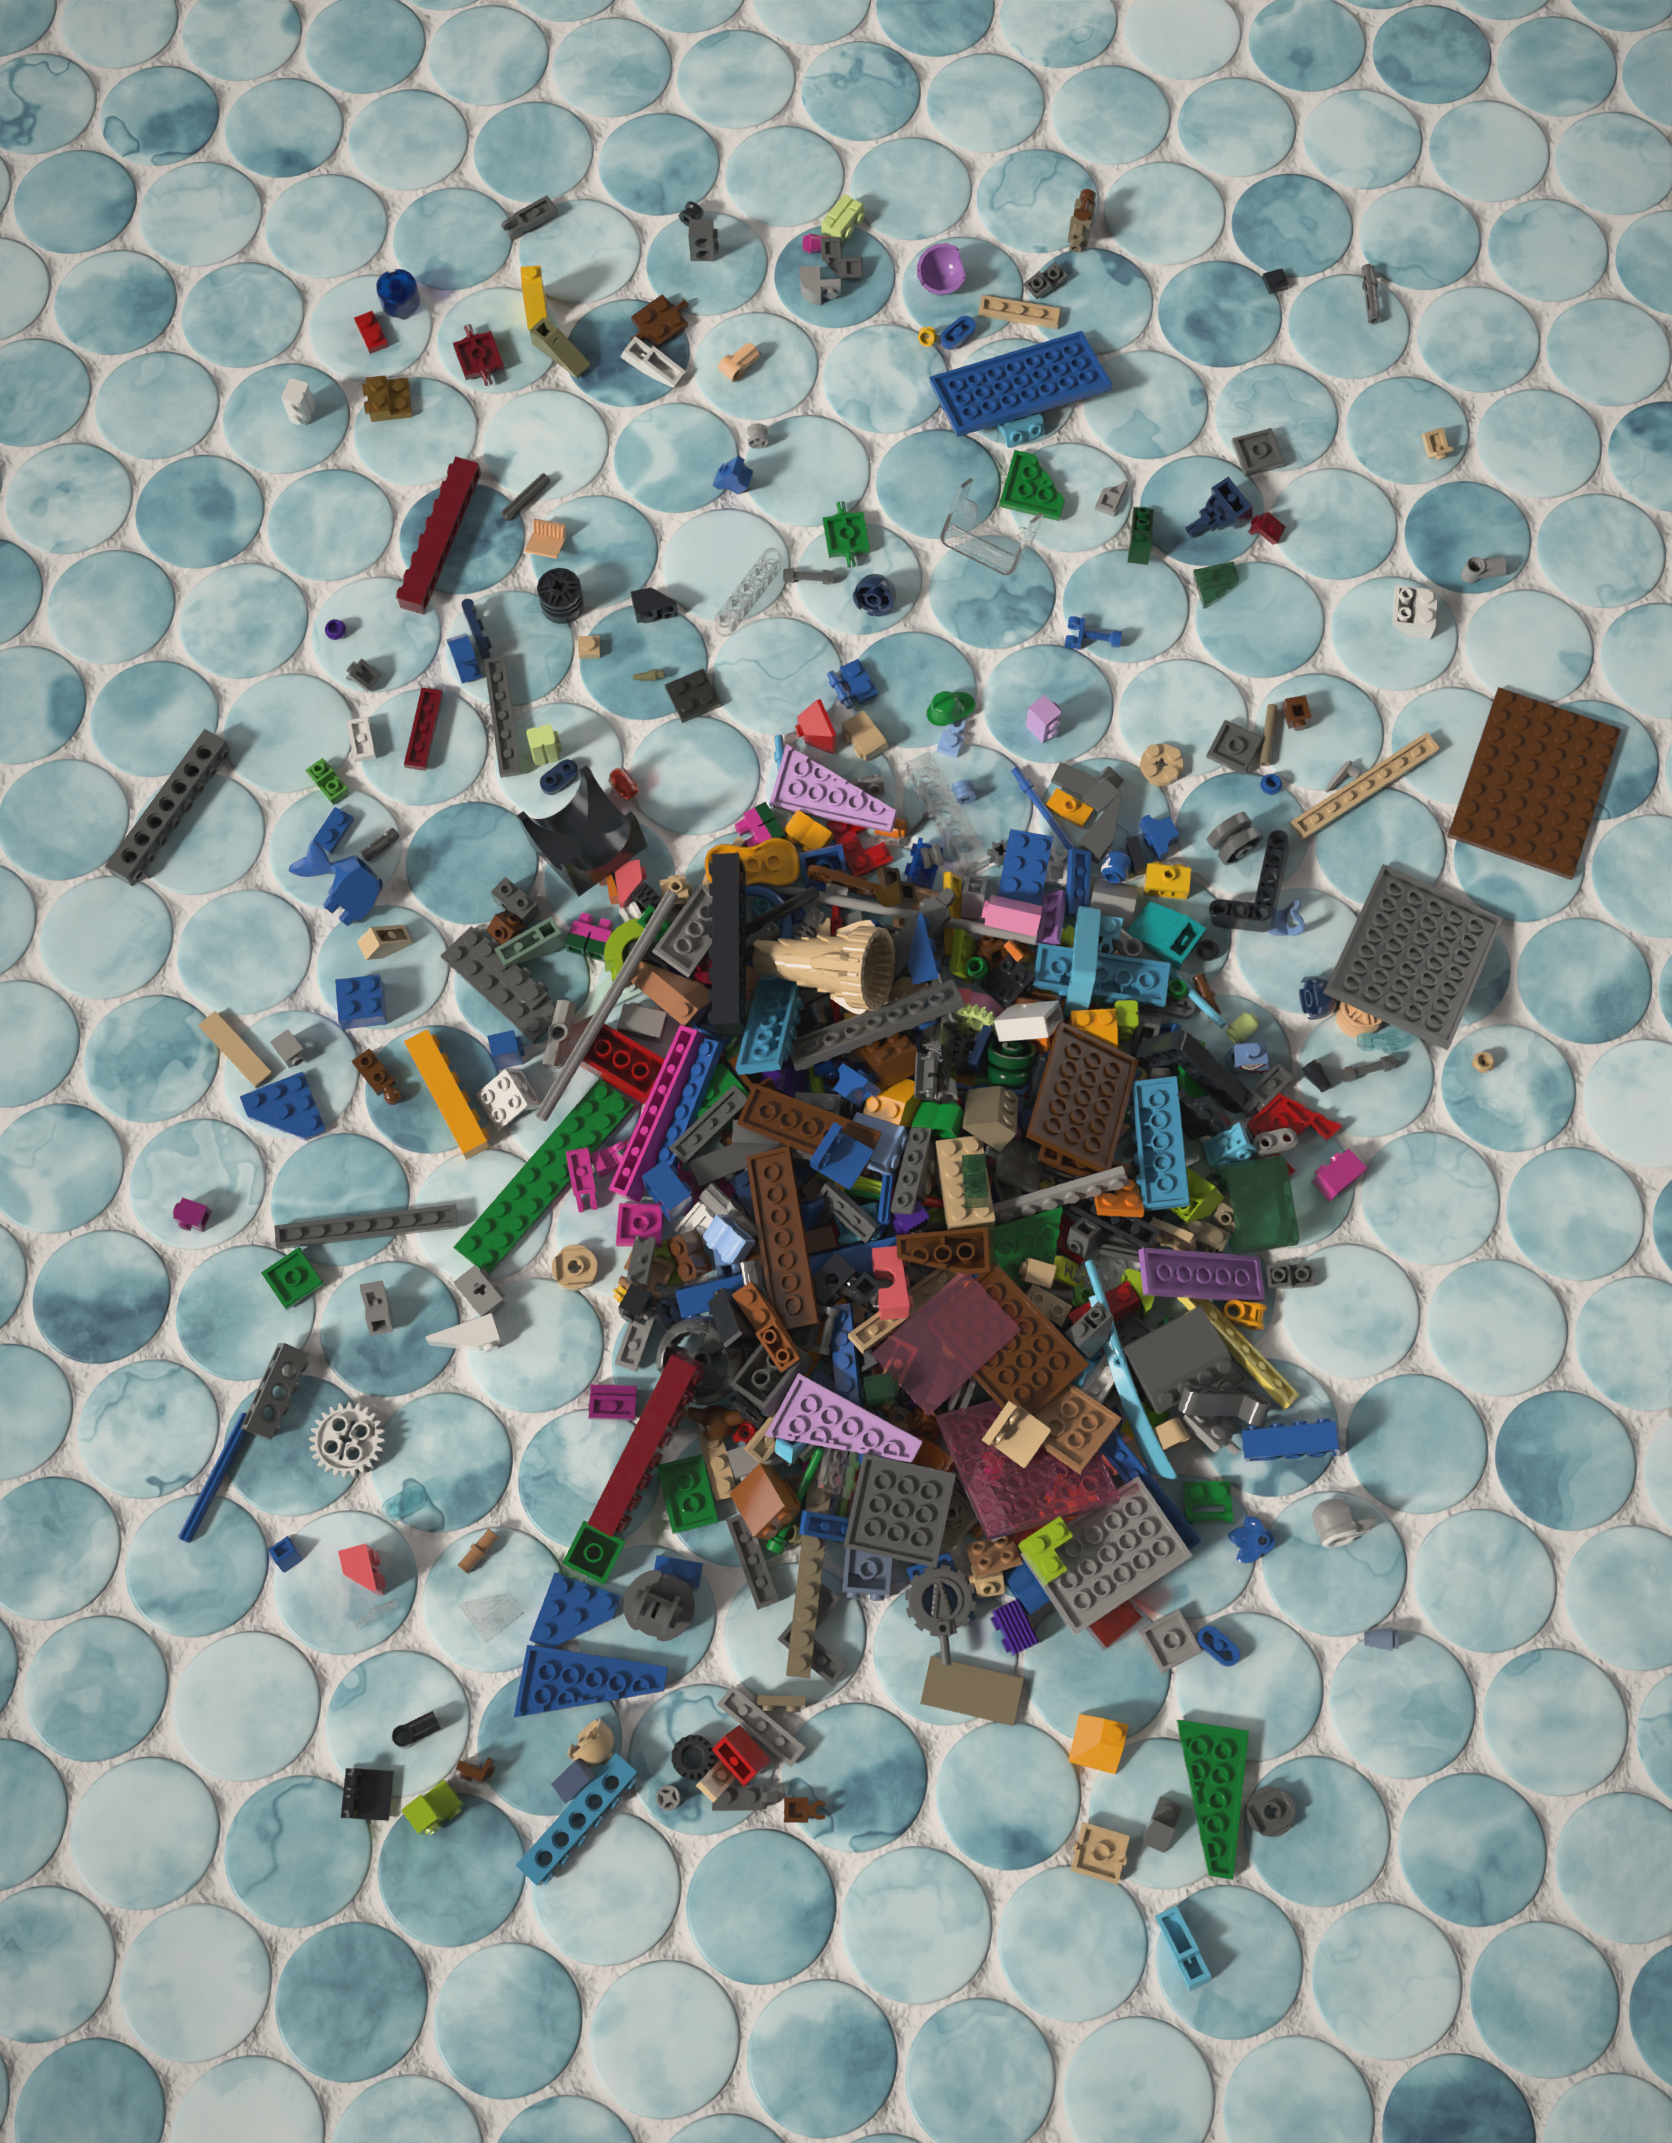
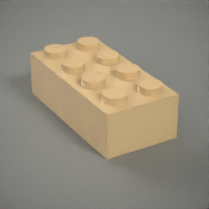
M976 1136L936 1141L935 1153L947 1230L988 1227L990 1231L994 1230L995 1216L982 1140Z

